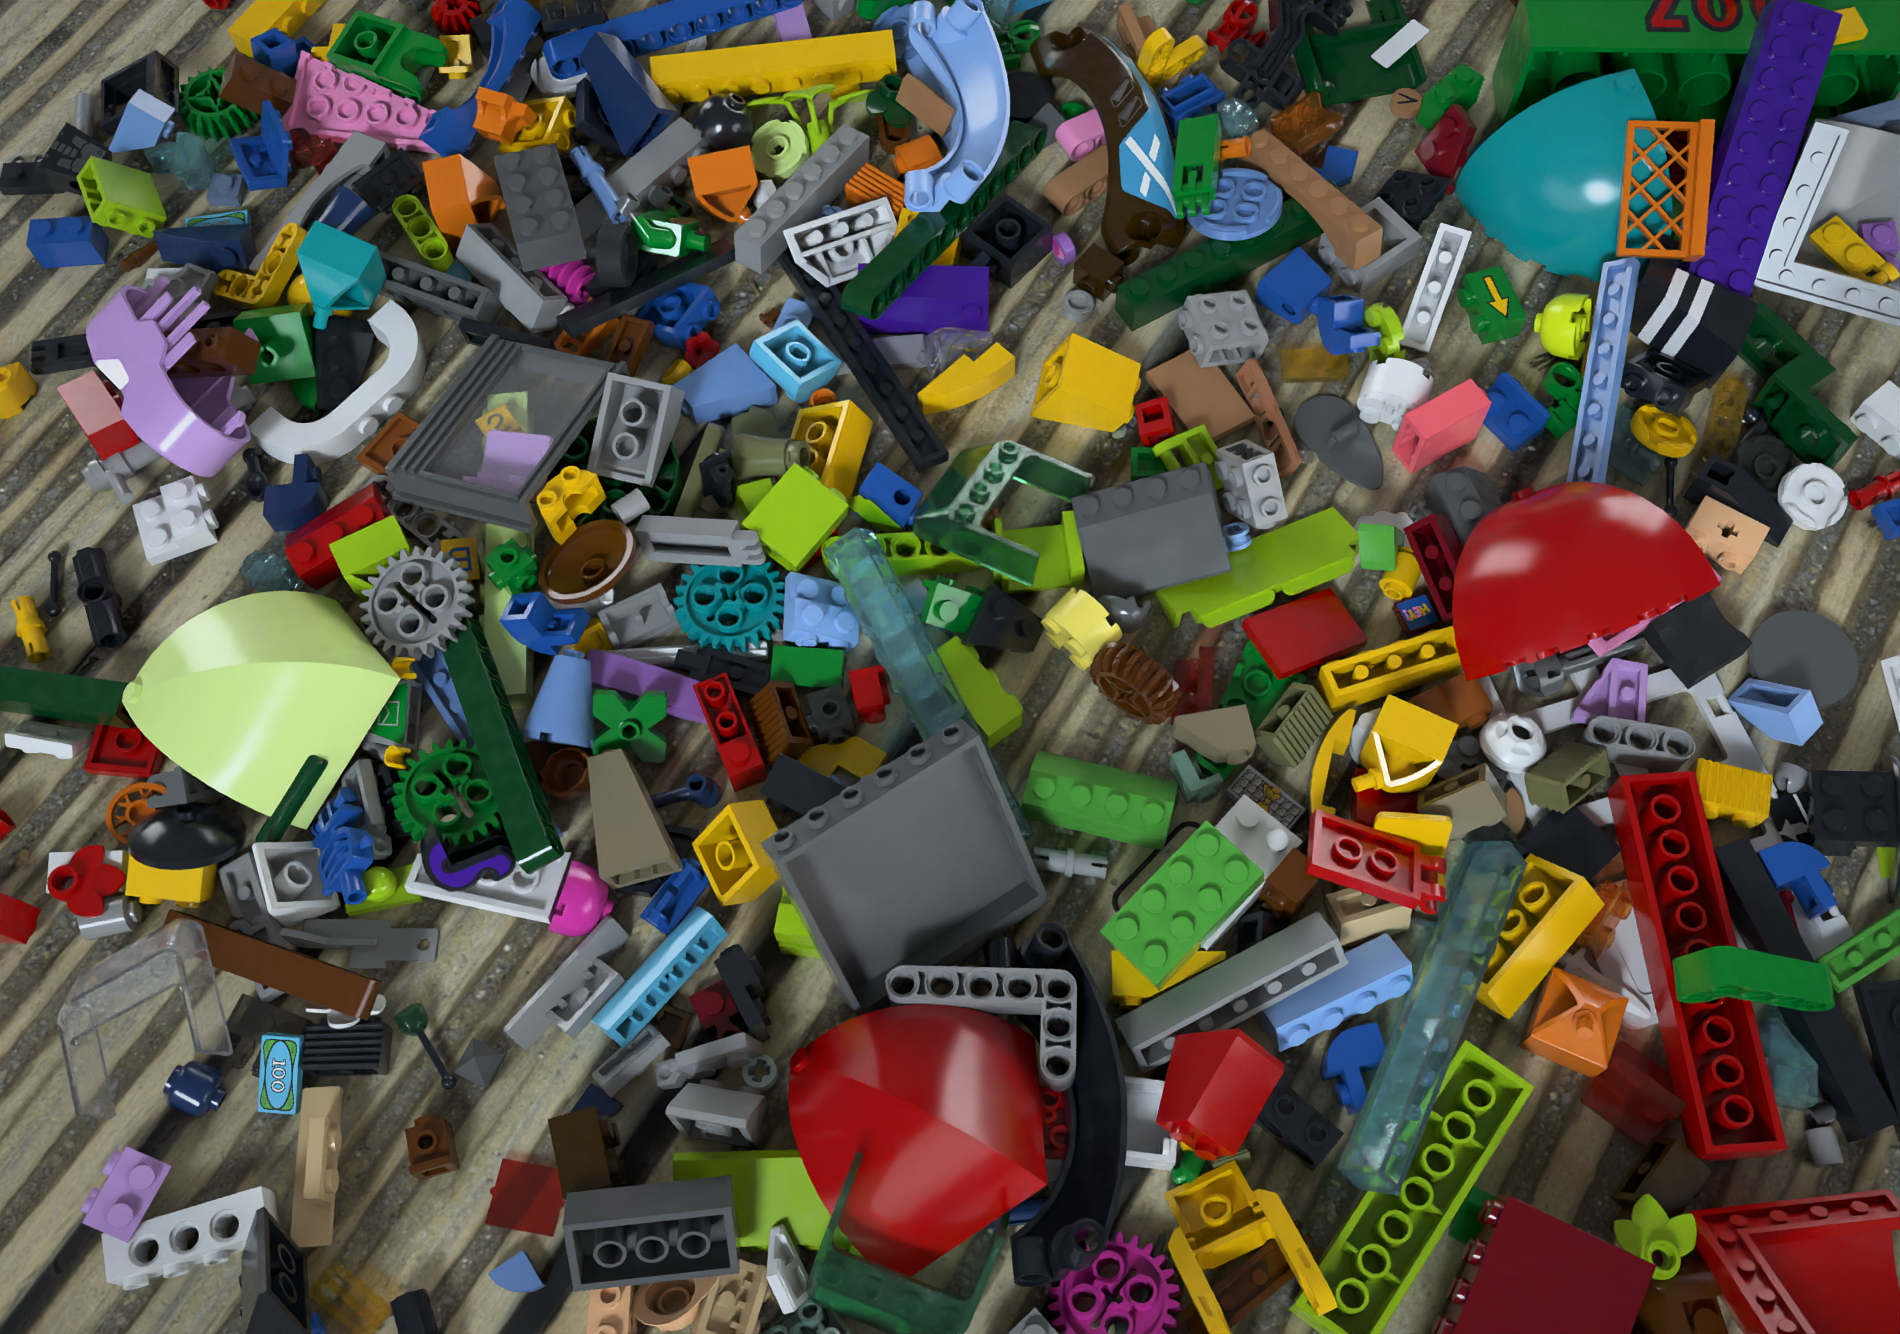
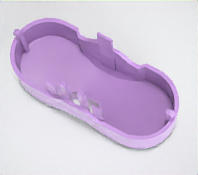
M165 276L158 277L155 280L156 283L148 292L135 286L125 285L87 325L86 339L93 362L121 390L124 400L120 414L139 438L161 456L180 468L203 477L215 476L251 439L249 427L245 422V413L236 410L230 401L235 377L170 379L166 373L197 342L191 332H188L180 341L179 339L211 307L207 302L202 301L183 320L180 315L202 293L200 288L194 285L171 309L169 305L174 300L168 291L159 299L156 298L171 282ZM249 328L244 333L245 335L259 342L257 336L251 328ZM174 330L167 338H165L163 334L164 331Z

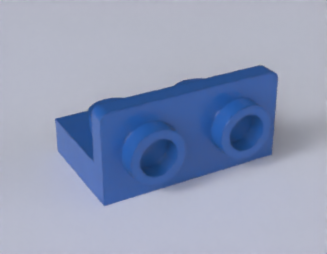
M1506 371L1501 372L1495 384L1485 390L1492 403L1483 424L1514 453L1542 433L1550 418V413L1540 401L1535 400L1523 388L1517 379L1512 378Z

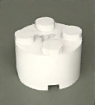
M1387 358L1385 363L1377 364L1378 360H1375L1368 366L1357 400V406L1361 411L1359 417L1364 422L1371 424L1378 423V421L1390 424L1398 432L1404 415L1428 402L1434 380L1431 375L1427 379L1423 375L1424 368L1413 362L1399 358Z

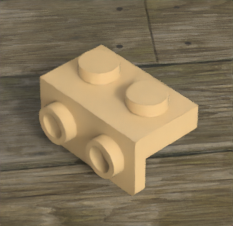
M740 1259L738 1274L720 1275L715 1286L702 1299L698 1317L694 1321L691 1334H758L760 1329L758 1316L762 1302L767 1301L772 1290L766 1278L767 1266L756 1265Z

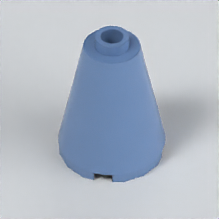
M563 649V655L554 656L522 730L523 738L593 749L595 734L591 661L584 659V652Z

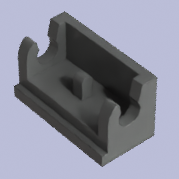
M180 766L175 767L174 771L154 774L147 779L148 783L161 781L166 786L164 795L158 794L146 799L148 809L186 804L220 794L219 791L202 782Z

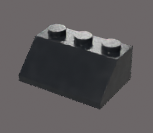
M263 1206L256 1210L241 1255L242 1274L239 1276V1284L242 1289V1303L239 1304V1311L242 1317V1333L240 1334H311L307 1256Z

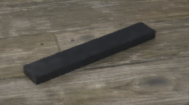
M724 238L710 244L707 252L696 250L635 279L631 287H618L556 316L558 325L574 338L735 261V246Z

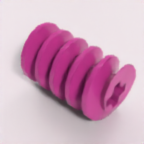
M582 260L539 269L568 298V301L574 305L586 303L590 298L586 286L597 272L593 273V269L588 265H584Z

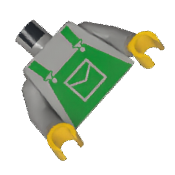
M396 657L390 666L400 677V681L360 745L363 750L378 761L385 763L388 767L406 770L407 766L403 765L402 761L404 754L418 749L422 683L404 680L417 678V673H410V664L413 661L415 662V658Z

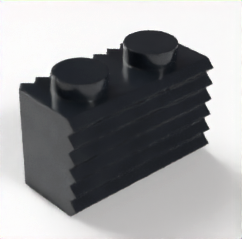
M370 1016L369 1020L360 1019L355 1025L343 1029L330 1027L327 1017H322L318 1024H307L301 1067L313 1077L389 1074L393 1029L385 1022H382L381 1017Z

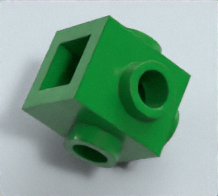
M513 538L505 544L495 547L491 554L485 558L491 571L487 576L499 591L505 589L512 596L513 594L527 593L539 583V570L536 566V563L539 562L538 557L528 545L521 547Z

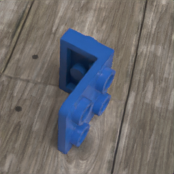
M262 100L261 136L230 139V150L249 191L287 187V175L292 171L288 156L289 150L293 149L292 138L289 131H284L279 110H274L270 100Z

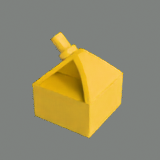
M1388 694L1358 757L1368 770V773L1351 779L1355 792L1372 787L1375 790L1382 789L1389 793H1410L1427 788L1443 763L1459 725Z
M763 799L729 803L692 842L696 855L721 907L756 901L778 879L760 844L778 830Z

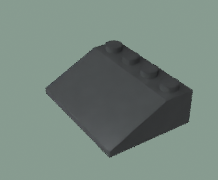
M1205 462L1072 498L1077 532L1096 601L1103 595H1114L1126 599L1131 596L1134 597L1232 572L1214 478Z

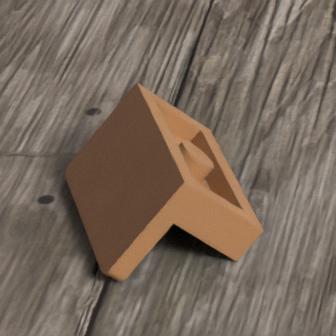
M1130 3L1118 6L1116 28L1129 57L1137 65L1144 42L1157 29L1151 16L1147 15L1136 18Z
M908 73L902 80L895 100L943 138L952 130L951 122L956 112L955 109L947 104L945 98L917 76L913 77Z

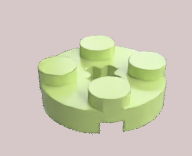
M779 119L771 120L762 125L751 139L753 142L751 154L755 170L763 178L772 179L773 183L776 184L790 178L811 157L807 135L796 122L791 120L789 122H781ZM778 145L782 148L785 147L780 154L775 155V148Z

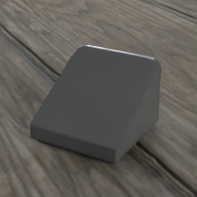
M1047 103L1027 124L1045 129L1044 149L1057 141L1055 138L1056 130L1066 120L1051 103Z

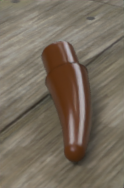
M156 240L129 253L128 257L120 261L121 267L126 272L140 267L159 250Z

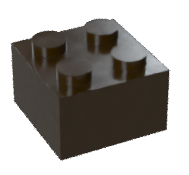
M591 1106L548 1119L564 1200H566L567 1193L617 1188L629 1184L624 1161L619 1162L615 1147L621 1146L619 1131L616 1123H611L608 1115L604 1116L596 1106Z

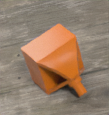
M750 145L687 158L697 204L704 211L730 224L737 222L742 226L753 215L750 213L751 209L747 206L758 188Z
M461 154L422 162L431 211L450 250L458 249L467 224H493L497 211L503 208L506 209L500 186L483 170Z
M1553 967L1540 982L1518 1047L1593 1079L1607 1069L1629 998Z

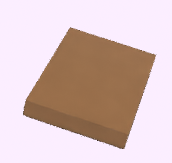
M1190 350L1146 372L1145 379L1159 398L1168 397L1174 418L1184 431L1204 424L1211 438L1216 442L1254 422L1255 414L1218 366L1200 368L1195 355Z

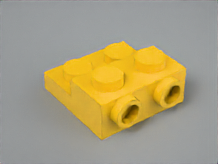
M566 96L523 101V104H527L538 115L534 127L529 126L520 129L515 135L512 146L501 142L498 146L500 153L506 154L556 143L559 155L563 154V151H567L570 147L569 136L573 127H575L576 108Z

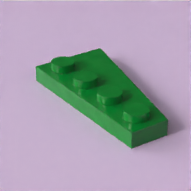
M1249 639L1218 709L1246 704L1254 733L1293 682L1305 684L1307 678L1301 673H1296L1278 680ZM1198 752L1194 758L1201 772L1208 777L1220 773L1223 778L1222 785L1239 766V764L1229 765L1227 762L1216 764Z

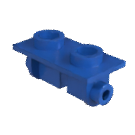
M683 858L681 861L683 871L670 875L640 915V918L667 936L681 923L710 884L705 871L701 869L702 865L693 858H690V860Z

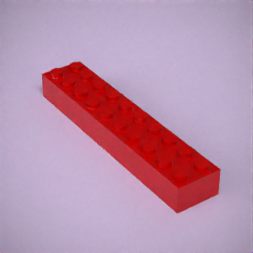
M1695 771L1621 775L1608 789L1607 794L1618 844L1622 848L1620 851L1686 1146L1702 1162L1770 1157L1786 1150L1787 1144L1752 1002L1722 997L1702 1003H1684L1676 998L1673 959L1710 947H1738Z

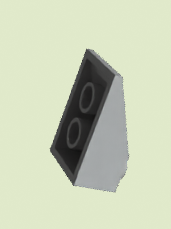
M608 372L587 471L599 476L652 487L677 428L685 391L671 385Z
M701 1079L700 1084L688 1082L667 1105L665 1114L684 1137L759 1150L769 1103L765 1096L760 1095L761 1090L757 1088L738 1086V1090L734 1091L723 1089V1083Z

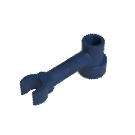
M693 774L687 779L685 786L651 795L650 797L656 809L686 800L694 801L701 808L709 809L720 802L722 790L713 779L704 777L701 774Z

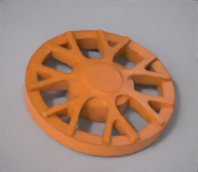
M139 782L123 788L113 797L108 805L105 818L109 832L118 842L128 846L127 837L130 830L143 817L162 808L148 809L146 799L151 797L154 790L164 795L166 792L165 787L157 783ZM140 791L142 799L131 802L128 795ZM117 806L127 808L125 816L114 815ZM125 823H129L132 826L122 835L116 831L118 827Z

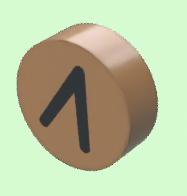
M1398 89L1392 95L1390 110L1399 118H1413L1418 114L1422 97L1414 89Z

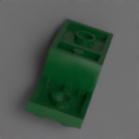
M1760 302L1741 351L1738 354L1767 382L1751 406H1755L1760 412H1765L1768 420V430L1777 439L1785 443L1786 447L1804 464L1821 463L1834 469L1859 438L1851 431L1848 425L1839 420L1822 401L1816 398L1837 369L1812 348L1800 334L1788 326L1776 312L1772 311L1763 302Z

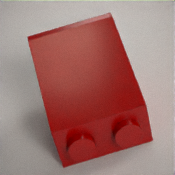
M1239 1028L1178 1034L1175 1036L1156 1123L1170 1132L1172 1139L1185 1143L1194 1150L1196 1156L1202 1159L1216 1160L1218 1156H1234L1282 1076L1285 1064Z

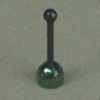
M422 1003L413 1004L399 1012L394 1020L403 1033L410 1036H418L442 1077V1087L447 1090L453 1089L457 1083L456 1077L447 1072L424 1032L428 1026V1013Z

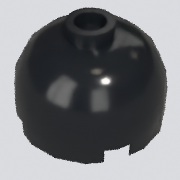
M724 93L710 95L701 102L691 119L694 130L698 125L703 131L700 137L721 150L749 145L755 131V121L751 110L745 105L746 101L735 93H729V95Z

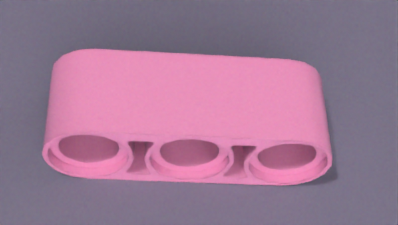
M1096 108L1062 123L1055 133V138L1072 161L1076 162L1106 144L1104 129Z

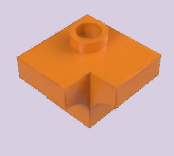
M479 86L475 96L478 108L473 128L484 138L512 146L515 135L520 129L529 126L534 127L538 115L527 104L515 101V98L509 94Z

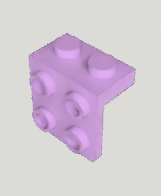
M129 1145L126 1146L123 1152L115 1150L102 1173L109 1176L102 1189L94 1187L80 1209L81 1212L87 1214L82 1223L128 1243L172 1166L139 1152L136 1148Z

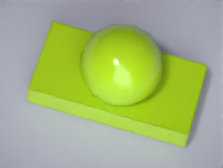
M413 864L391 869L374 866L366 870L362 876L367 898L355 905L345 903L346 913L351 917L423 902V896L407 893L404 887Z

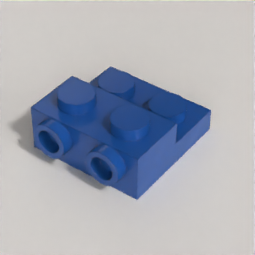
M689 282L643 304L634 316L652 321L656 325L652 336L657 337L663 346L686 351V339L695 337L697 333L702 332V329L710 320H715L719 315L721 304L711 287Z

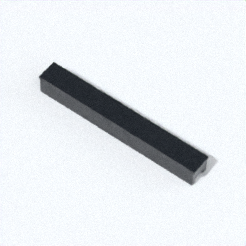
M1748 837L1720 847L1718 845L1714 846L1730 917L1746 948L1815 963ZM1835 998V1007L1824 1011H1801L1777 1006L1811 1072L1815 1074L1827 1102L1834 1107L1836 1119L1848 1142L1870 1137L1872 1133L1900 1122Z

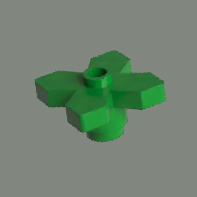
M595 690L593 694V716L607 725V727L595 735L593 756L599 755L600 752L606 749L621 748L625 751L630 746L643 762H665L666 737L652 726L666 717L667 693L665 691H644L637 700H624L616 690Z

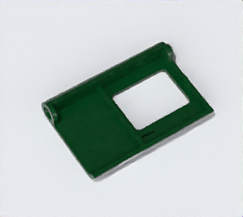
M1401 0L1365 1L1372 24L1343 29L1336 37L1328 36L1325 33L1316 34L1313 26L1305 22V35L1293 52V57L1299 76L1305 82L1304 93L1310 106L1324 107L1393 94L1401 88L1416 89L1426 81L1427 75L1416 44L1388 68H1385L1371 58L1374 52L1408 24Z

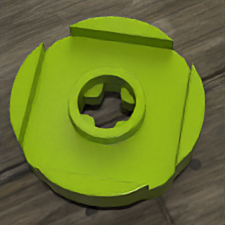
M1384 302L1367 306L1363 312V325L1380 332V345L1367 347L1370 352V362L1378 360L1377 364L1385 363L1387 358L1405 360L1406 349L1400 351L1399 341L1404 340L1405 337L1399 318L1390 306L1382 307Z

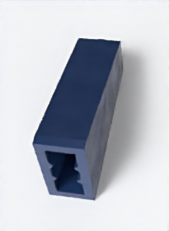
M595 31L594 35L588 40L580 58L621 152L624 156L633 157L667 128L678 111L617 36Z

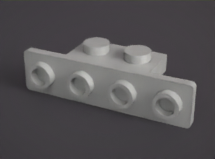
M605 916L504 1027V1032L524 1050H528L552 1023L557 1025L572 1039H575L626 982L618 972L606 964L629 939V935L611 916Z

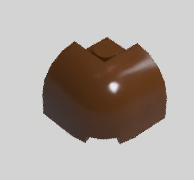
M1700 1258L1681 1259L1679 1271L1672 1278L1666 1280L1652 1278L1630 1334H1729L1716 1297L1722 1295L1709 1267Z

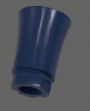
M339 186L329 204L317 218V221L352 236L364 224L375 217V214L371 207L356 193L344 186Z

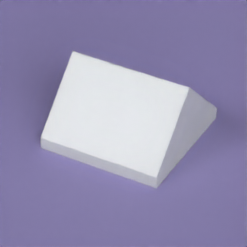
M312 841L257 842L252 845L268 913L286 928L304 922V919H312L337 910L341 906L337 892L334 891L333 895L329 897L324 896L322 893L324 885L318 872V862L323 849L314 848Z

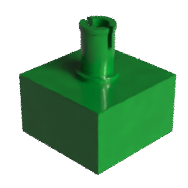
M308 303L242 311L233 320L235 329L245 333L251 328L257 336L259 343H261L254 375H248L250 385L315 376L311 313Z

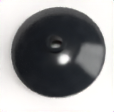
M190 802L166 806L146 815L130 830L127 837L128 851L136 861L157 869L188 870L201 868L223 861L235 854L245 843L247 836L246 825L237 814L219 805Z

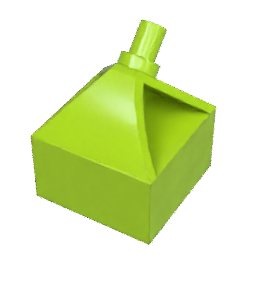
M394 515L329 544L343 577L361 603L369 601V597L364 595L362 590L372 589L374 586L368 581V577L378 578L380 576L376 567L380 565L387 568L389 567L388 556H392L398 561L400 560V551L402 549L411 555L414 549ZM422 575L416 579L415 584L420 581ZM401 584L398 585V590L405 597L411 599L414 596L404 589ZM397 601L392 604L390 611L396 606Z

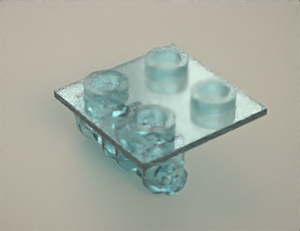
M1621 405L1616 411L1608 465L1643 487L1667 456L1648 449L1637 440L1631 432L1629 424L1634 412Z

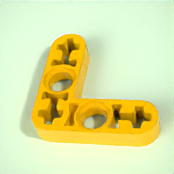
M1165 27L1157 29L1146 39L1137 66L1145 75L1152 88L1157 87L1190 67L1206 54L1208 45L1199 35L1190 37L1174 48L1175 39Z
M294 222L286 224L278 233L256 276L224 269L217 274L220 279L212 292L226 302L254 310L274 307L299 262L296 252L308 232Z

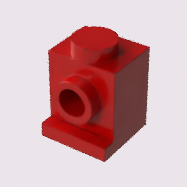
M1167 396L1135 405L1139 435L1144 447H1154L1160 442L1177 435L1173 410Z
M883 664L848 671L854 705L859 720L858 723L877 724L886 720L884 705H889L891 702Z

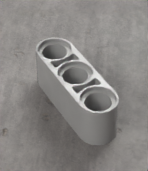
M1597 716L1593 718L1578 739L1579 744L1606 750L1608 762L1663 772L1679 770L1696 749L1693 736L1685 730L1611 716ZM1593 733L1600 734L1606 742L1598 740ZM1630 740L1637 741L1642 748L1634 746ZM1667 746L1673 747L1679 755L1673 754Z

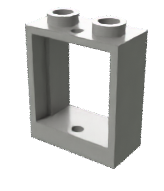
M1377 197L1360 209L1383 227L1382 241L1391 250L1369 265L1355 271L1334 254V247L1325 233L1321 235L1317 251L1321 261L1325 265L1330 266L1341 277L1343 283L1354 289L1359 295L1416 257L1422 236L1380 197Z

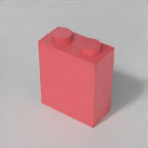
M1470 378L1406 413L1391 450L1410 474H1413L1476 439L1492 402L1489 400L1485 390L1478 387Z

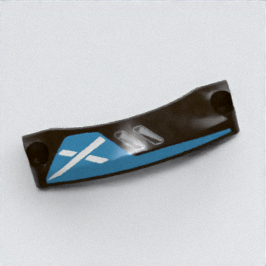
M1079 26L1071 30L1068 35L1053 31L1035 40L1031 44L1029 51L1039 76L1044 79L1067 78L1088 95L1099 114L1108 152V187L1101 223V235L1108 252L1122 260L1124 266H1128L1139 257L1140 253L1137 246L1152 249L1156 244L1170 248L1180 245L1185 235L1184 218H1177L1176 202L1172 194L1176 155L1175 146L1164 110L1145 75L1134 61L1113 41L1103 34Z

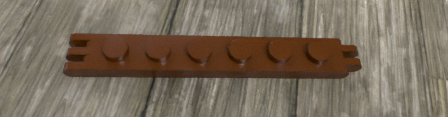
M1298 1219L1294 1221L1299 1231L1303 1225ZM1309 1232L1302 1236L1305 1244H1308L1313 1239ZM1272 1239L1211 1289L1231 1329L1295 1275L1276 1240ZM1316 1246L1310 1250V1253L1315 1260L1324 1251L1320 1246ZM1194 1303L1174 1318L1177 1321V1329L1164 1328L1167 1334H1208Z

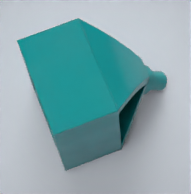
M317 220L314 221L296 252L313 303V310L315 311L313 326L317 329H326L328 318L333 314L334 310L370 309L387 279L377 246Z

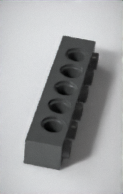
M379 251L387 276L378 293L379 295L456 322H460L461 318L465 317L494 324L502 304L489 288Z

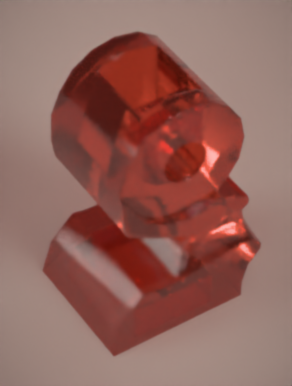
M294 128L289 131L293 143V149L289 150V154L294 163L303 169L313 166L319 177L324 171L325 166L339 152L337 147L333 144L331 138L323 139L317 134L311 137L306 129Z

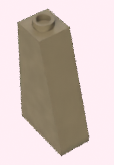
M621 748L606 749L600 752L599 755L588 757L587 764L599 877L614 890L683 871L682 862L635 763Z

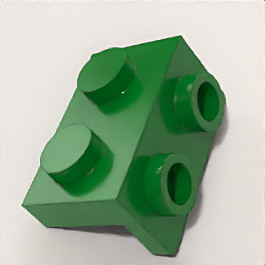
M938 575L935 581L923 579L922 586L928 587L929 591L919 621L964 635L985 590L966 585L964 591L955 588L957 581Z

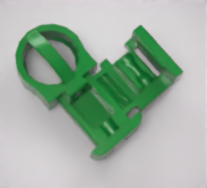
M1020 20L1008 24V31L995 34L1006 71L1021 68V56L1019 53H1030L1031 44L1040 38V27L1034 21ZM1021 33H1030L1035 37L1029 40H1022L1016 36Z
M1566 362L1555 363L1543 378L1545 390L1560 405L1555 409L1552 406L1546 409L1550 413L1546 428L1558 441L1568 431L1576 427L1584 380L1577 368ZM1553 374H1560L1567 378L1571 387L1560 385L1554 379Z

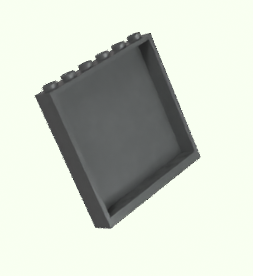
M962 718L955 723L945 726L939 733L921 744L911 747L905 754L889 764L879 767L873 774L855 785L845 788L839 795L823 805L811 809L805 816L786 828L777 830L771 837L760 843L842 998L855 1017L891 1006L885 980L890 970L896 966H952L983 946L987 941L994 939L1050 902L982 739ZM904 982L897 985L894 991L898 994H907L914 986Z

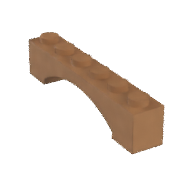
M1264 127L1247 135L1251 141L1250 157H1239L1238 168L1252 169L1268 175V180L1300 203L1322 228L1334 247V254L1352 270L1355 271L1380 257L1383 227Z

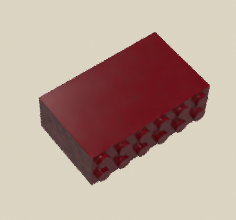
M1494 1194L1492 1201L1489 1199L1484 1201L1478 1214L1477 1221L1482 1223L1477 1238L1470 1237L1464 1248L1462 1260L1467 1263L1461 1277L1456 1275L1453 1277L1447 1290L1446 1299L1451 1302L1445 1317L1440 1314L1437 1316L1430 1334H1630L1656 1265L1510 1195Z

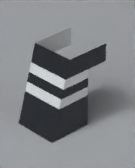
M1661 235L1659 242L1666 250H1679V241L1666 235ZM1651 258L1643 280L1637 281L1629 331L1651 348L1712 375L1706 387L1710 390L1740 353L1759 303L1678 269L1677 267L1681 259Z

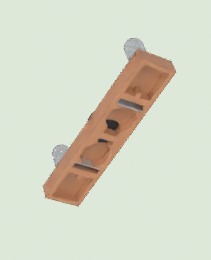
M1247 359L1235 376L1249 408L1255 414V422L1267 449L1274 452L1279 477H1289L1300 464L1315 463L1318 455L1312 450L1298 452L1285 423L1284 412L1282 408L1278 407L1268 384L1280 382L1282 374L1278 370L1262 371L1258 359Z

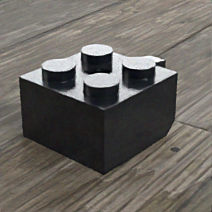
M1004 193L968 226L963 235V255L972 261L968 266L989 267V275L995 277L1011 289L1052 251L1053 226L1010 195Z

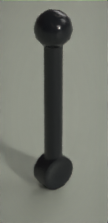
M1666 457L1664 465L1667 467V500L1663 511L1674 519L1678 513L1677 508L1674 506V468L1677 466L1678 460L1676 457Z
M51 551L47 556L49 562H51L50 602L45 606V612L55 617L62 610L61 606L57 604L58 563L62 560V555L58 551Z

